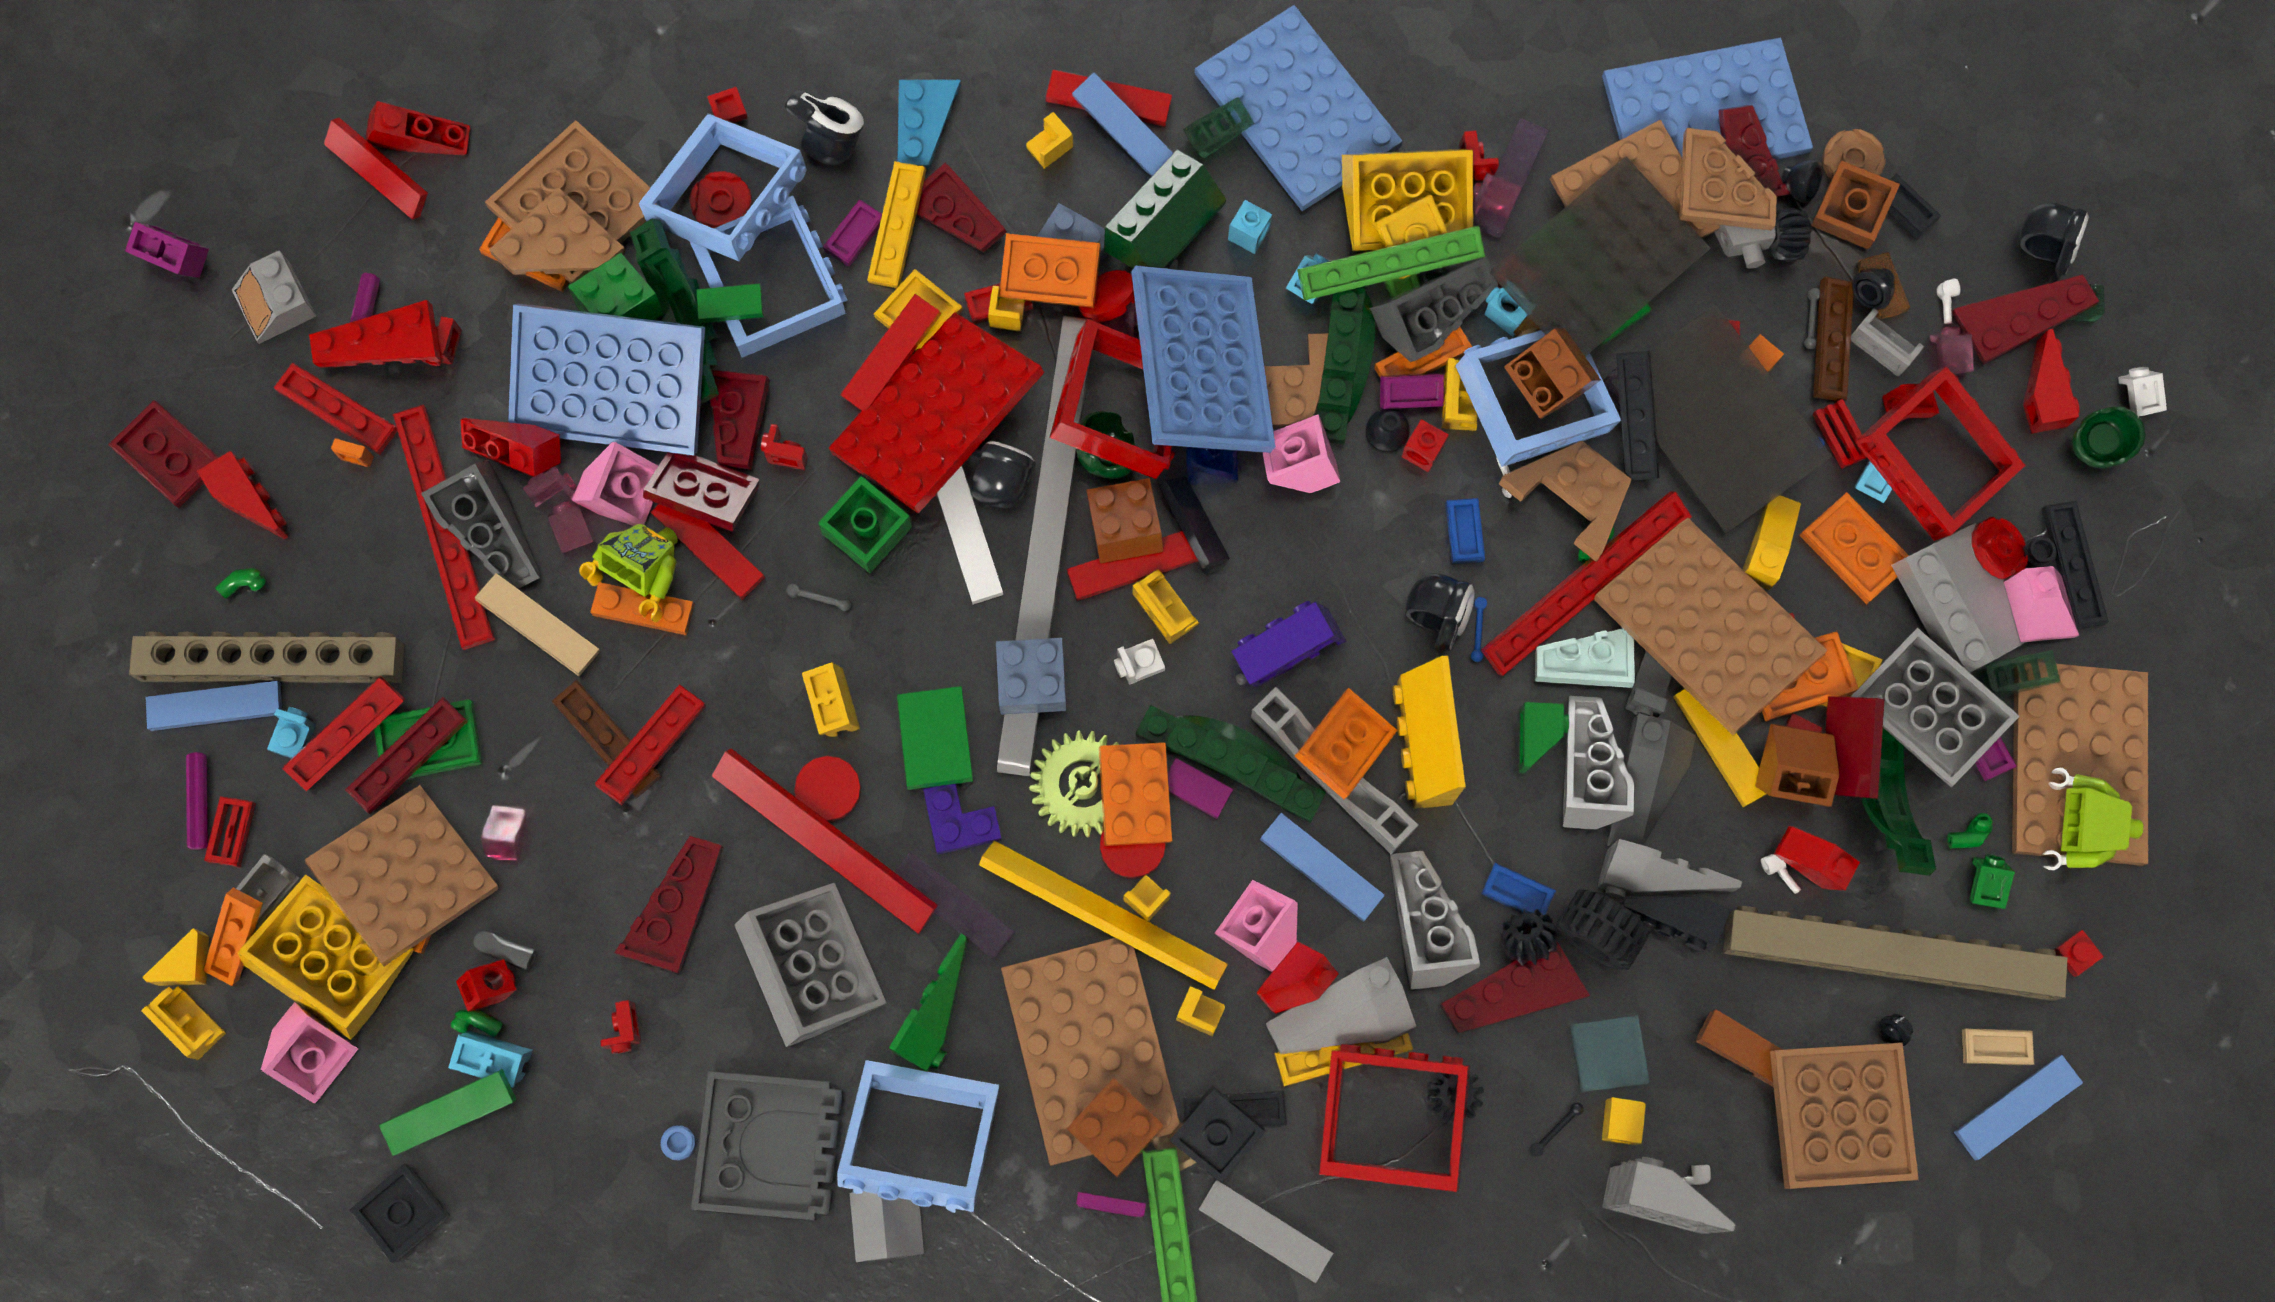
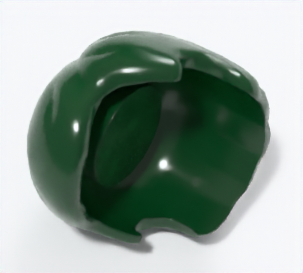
M2113 406L2089 413L2082 420L2080 427L2074 432L2071 441L2075 455L2083 463L2095 468H2111L2127 462L2140 452L2145 442V427L2136 413L2125 407Z
M1105 411L1090 413L1080 423V425L1135 446L1133 433L1131 431L1128 432L1123 427L1122 417L1118 413ZM1076 448L1080 463L1088 472L1108 479H1117L1128 475L1132 471Z

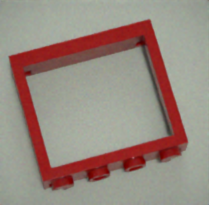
M1087 319L1075 338L1049 438L1157 479L1164 469L1168 470L1170 467V462L1175 456V452L1171 451L1172 446L1154 445L1152 453L1074 422L1092 349L1143 369L1139 339Z
M1947 366L1926 376L1855 441L1934 541L1952 535L2026 466L2019 458L2017 451L2007 443L1999 433L1998 427L1987 418L1980 409L1978 402L1968 394L1960 384L1958 377ZM1934 390L1999 470L1992 479L1952 516L1886 435Z
M1341 1044L1340 1050H1332L1319 1175L1457 1192L1460 1186L1471 1065H1464L1463 1058L1443 1056L1442 1062L1430 1061L1429 1054L1408 1052V1058L1396 1057L1395 1050L1375 1048L1374 1054L1361 1053V1046ZM1345 1062L1458 1075L1449 1174L1335 1160Z

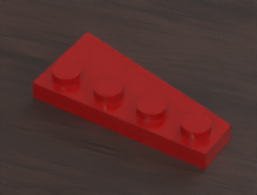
M428 300L309 334L312 360L319 368L357 366L358 363L382 365L392 361H401L402 363H416V360L441 362L433 305Z

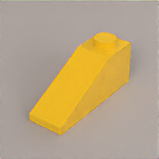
M1773 492L1769 494L1742 569L1760 587L1768 590L1780 579L1790 551L1801 506L1800 502Z

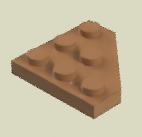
M1686 128L1683 133L1679 220L1772 231L1776 226L1777 196L1769 188L1765 189L1754 177L1755 172L1739 155L1735 156L1724 144L1726 140L1718 131Z
M559 187L489 249L491 254L513 275L542 271L545 274L571 273V271L591 272L619 253L624 254L626 252L624 247Z

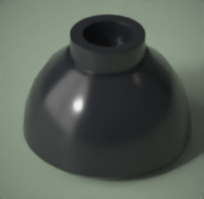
M1804 161L1794 167L1787 166L1781 180L1783 184L1787 185L1791 196L1798 202L1806 204L1816 195L1823 175L1821 163L1818 161Z
M1869 268L1859 272L1852 280V290L1855 297L1861 304L1870 309L1881 310L1886 308L1895 292L1894 274L1886 268Z
M1397 409L1377 410L1367 421V438L1379 450H1397L1409 438L1410 425L1408 419Z

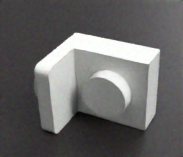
M2137 367L2130 369L2128 375L2118 377L2119 384L2127 385L2130 410L2134 411L2138 417L2167 410L2162 373L2149 371V367Z
M1154 639L1128 649H1124V647L1117 649L1118 658L1114 659V664L1120 678L1126 676L1129 685L1165 671V665Z

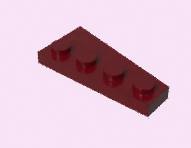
M2079 275L1957 307L1952 310V314L1984 365L2039 336L2048 329H2052L2097 305L2099 299L2084 275Z
M1557 942V951L1549 953V960L1540 958L1537 960L1536 966L1531 961L1526 962L1522 966L1516 960L1441 1003L1440 1006L1455 1032L1459 1034L1587 998L1590 995Z

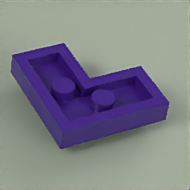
M956 784L923 789L937 855L1002 840L994 806L962 814Z

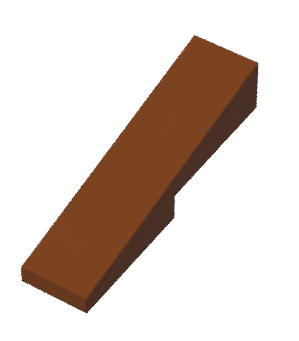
M1717 1009L1709 1012L1695 1042L1753 1073L1752 1076L1774 1087L1770 1051L1782 1049Z

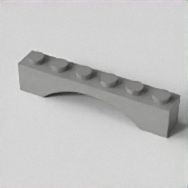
M1275 687L1253 708L1250 718L1391 855L1416 830L1418 824L1393 800L1377 790L1363 777L1350 795L1342 799L1294 757L1315 729L1301 711L1278 688Z

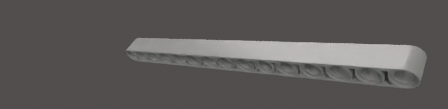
M1063 316L1016 640L1047 639L1051 637L1077 451L1076 448L1049 437L1075 338L1087 320L1086 318ZM1090 360L1074 422L1078 424L1082 421ZM1040 712L1004 714L997 772L1030 777Z

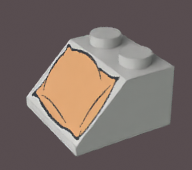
M280 250L251 263L232 288V292L258 344L316 317L292 265Z

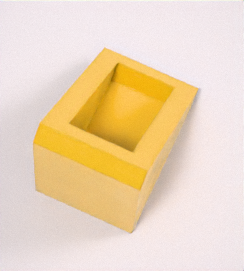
M193 928L142 978L146 982L158 986L206 984L207 973L203 969L208 956L209 937L204 932Z

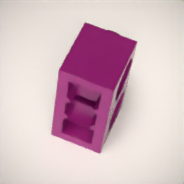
M135 222L125 252L176 274L200 278L210 248L158 226Z

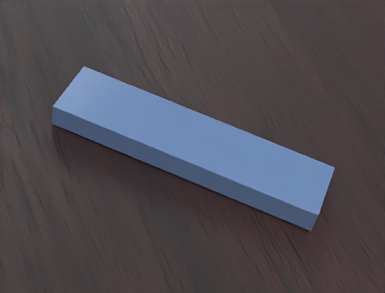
M1095 73L1091 74L1072 93L1076 101L1151 177L1174 154Z
M278 681L146 697L147 729L150 731L275 716L276 709L282 710L281 683Z
M1282 813L1279 814L1260 838L1263 843L1363 922L1385 896Z
M2059 1055L1954 1131V1133L1973 1159L1979 1160L2083 1082L2063 1055Z

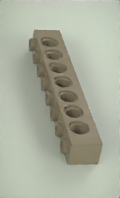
M146 632L145 636H133L129 675L140 682L278 681L373 683L378 677L382 676L388 683H402L405 645L394 637V634L386 632L375 633L374 637H362L361 634L354 632H344L341 637H329V634L322 632H311L309 637H297L296 634L290 632H278L276 637H264V634L258 632H245L243 637H231V634L226 632H212L211 636H199V634L194 632H179L178 636H166L165 633ZM175 650L174 658L165 663L167 653ZM204 650H208L207 658L198 663L199 654ZM241 650L240 658L230 663L231 655L235 651ZM274 650L273 658L269 662L263 663L265 653ZM303 650H307L306 658L302 662L295 663L296 655ZM339 650V658L333 663H328L329 655L333 651ZM372 650V658L366 663H361L362 654Z

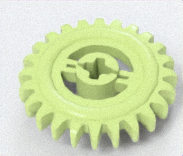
M1078 730L1075 741H1072L1068 734L1064 733V745L1052 739L1053 752L1042 748V754L1046 761L1034 760V764L1041 772L1030 773V777L1039 781V783L1031 785L1029 789L1032 792L1040 793V795L1033 798L1032 803L1044 804L1038 814L1040 816L1051 815L1048 820L1049 826L1059 821L1060 833H1063L1068 826L1071 827L1073 837L1077 836L1079 829H1083L1086 837H1090L1091 828H1095L1100 835L1103 833L1102 799L1095 805L1086 808L1076 807L1074 804L1078 799L1087 800L1092 798L1097 792L1098 776L1100 775L1099 746L1107 744V735H1104L1099 742H1095L1094 731H1091L1087 740H1084L1081 731ZM1080 761L1093 763L1090 767L1079 766L1072 770L1068 781L1070 791L1063 797L1060 792L1059 782L1064 770L1071 764ZM1090 776V787L1082 786L1080 789H1077V778L1084 780Z

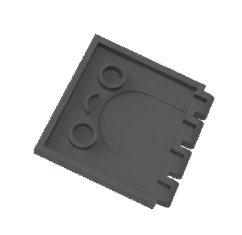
M708 1071L691 1210L816 1220V1214L829 1215L832 1190L819 1189L820 1182L833 1183L836 1156L823 1154V1149L837 1148L839 1121L827 1120V1114H840L843 1090L830 1089L831 1083L826 1081Z

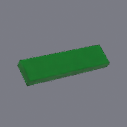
M503 1069L393 1117L381 1123L379 1127L394 1156L509 1105L517 1099Z

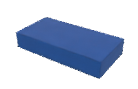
M1479 499L1447 500L1445 506L1452 564L1484 562L1485 553Z
M1494 863L1481 894L1521 913L1525 909L1531 914L1538 909L1542 915H1545L1556 890Z

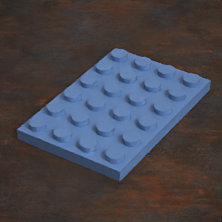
M1295 5L1195 68V75L1301 211L1309 208L1342 186V154L1394 152L1402 147L1403 141Z
M1781 38L1605 70L1602 75L1619 140L1661 119L1682 157L1683 133L1686 128L1718 131L1720 133V109L1753 105L1767 138L1766 144L1772 158L1776 160L1807 154L1813 149Z
M1135 266L1131 274L1152 443L1154 445L1271 453L1276 446L1252 277Z
M519 303L514 304L508 422L537 425L560 434L562 439L608 445L616 442L624 447L694 456L698 451L705 327Z

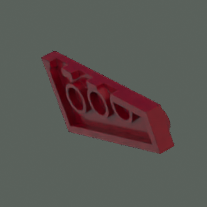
M689 836L667 870L665 878L659 887L654 890L649 898L650 901L641 915L637 916L630 927V932L614 953L680 974L723 846Z

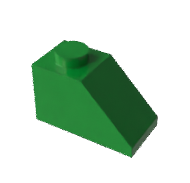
M1524 702L1519 710V773H1526L1562 739L1564 733H1568L1569 715L1564 714V704Z

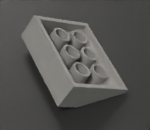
M1976 523L1891 565L1931 640L1969 673L2026 643H2021L2004 586V582L2007 579H1999L1989 574L1975 556L1972 547V532L1977 525Z
M1918 628L1851 696L1885 699L1883 728L1950 787L2019 718L2017 713Z
M835 883L749 911L734 924L786 1047L815 1037L887 1004Z
M1642 1157V1159L1628 1160V1162H1621L1619 1166L1610 1167L1602 1208L1700 1234L1734 1231L1735 1223L1673 1170L1662 1168L1663 1161Z

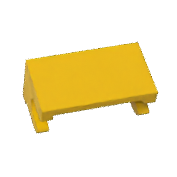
M1448 358L1444 369V405L1442 406L1441 428L1476 431L1477 413L1455 367L1460 360Z
M1159 569L1133 585L1132 594L1169 644L1199 625L1197 619L1191 614Z
M831 662L802 673L820 735L825 734L829 737H836L839 731L847 730L853 732L860 729L843 668Z
M179 986L174 990L170 987L166 988L148 1006L141 1010L187 1058L199 1060L226 1034Z

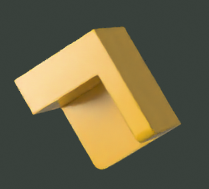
M1052 112L1044 118V130L1028 141L1026 148L1045 169L1073 148V134L1057 115Z
M993 286L988 313L990 327L1021 331L1025 300L1000 298L999 286Z
M1145 875L1131 891L1128 890L1124 894L1123 901L1144 920L1149 922L1170 899L1171 893L1167 889H1161L1153 880Z
M1190 986L1176 1021L1213 1037L1225 1005L1202 995L1203 991Z
M1614 1097L1606 1099L1602 1140L1630 1145L1642 1144L1646 1104L1640 1101Z

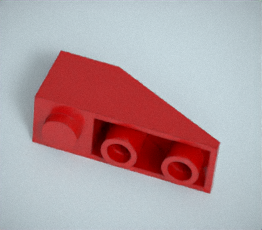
M377 101L369 114L365 140L371 145L394 151L466 155L470 125Z
M2048 329L2037 340L2023 402L2031 434L2068 427L2079 417V402L2076 397H2073L2070 387V372L2064 367L2061 357V342L2055 337L2053 329Z
M471 418L460 419L462 448L533 477L561 463L560 434L537 425Z
M229 451L197 470L212 497L221 505L283 539L288 537L283 529V526L287 524L277 508L272 510L268 505L267 501L271 497L260 482L256 484L252 479L251 475L255 471L245 457L239 459L232 451Z

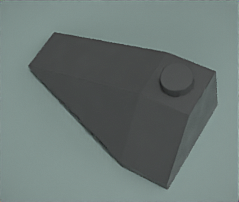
M1486 256L1388 299L1370 309L1382 338L1406 359L1413 362L1438 350L1445 343L1444 340L1463 324L1462 321L1472 310L1479 307L1493 289L1498 286V283Z
M489 460L475 463L421 493L436 521L444 529H448L454 534L466 550H471L493 575L497 573L517 589L541 577L506 491Z
M1640 713L1631 721L1624 753V763L1628 774H1631L1634 782V814L1610 824L1606 842L1607 847L1613 845L1618 839L1640 845L1645 844L1690 767L1696 735L1672 721Z

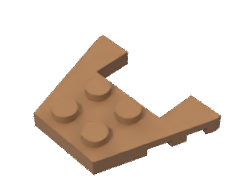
M1328 333L1308 334L1309 365L1264 366L1273 429L1284 428L1314 416L1319 400Z
M1579 441L1505 474L1501 478L1499 485L1520 502L1540 483L1553 491L1592 522L1576 538L1574 545L1597 562L1604 551L1632 479L1585 442Z

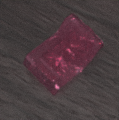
M554 467L545 474L541 473L532 477L523 490L534 505L538 507L561 490H564L572 501L573 491L577 489V485L567 472L561 475L557 468Z

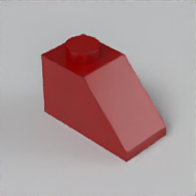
M1788 826L1774 853L1775 856L1822 889L1846 890L1860 861L1836 844L1793 826Z
M1297 941L1256 993L1272 1012L1279 1013L1318 1000L1339 973L1323 954Z

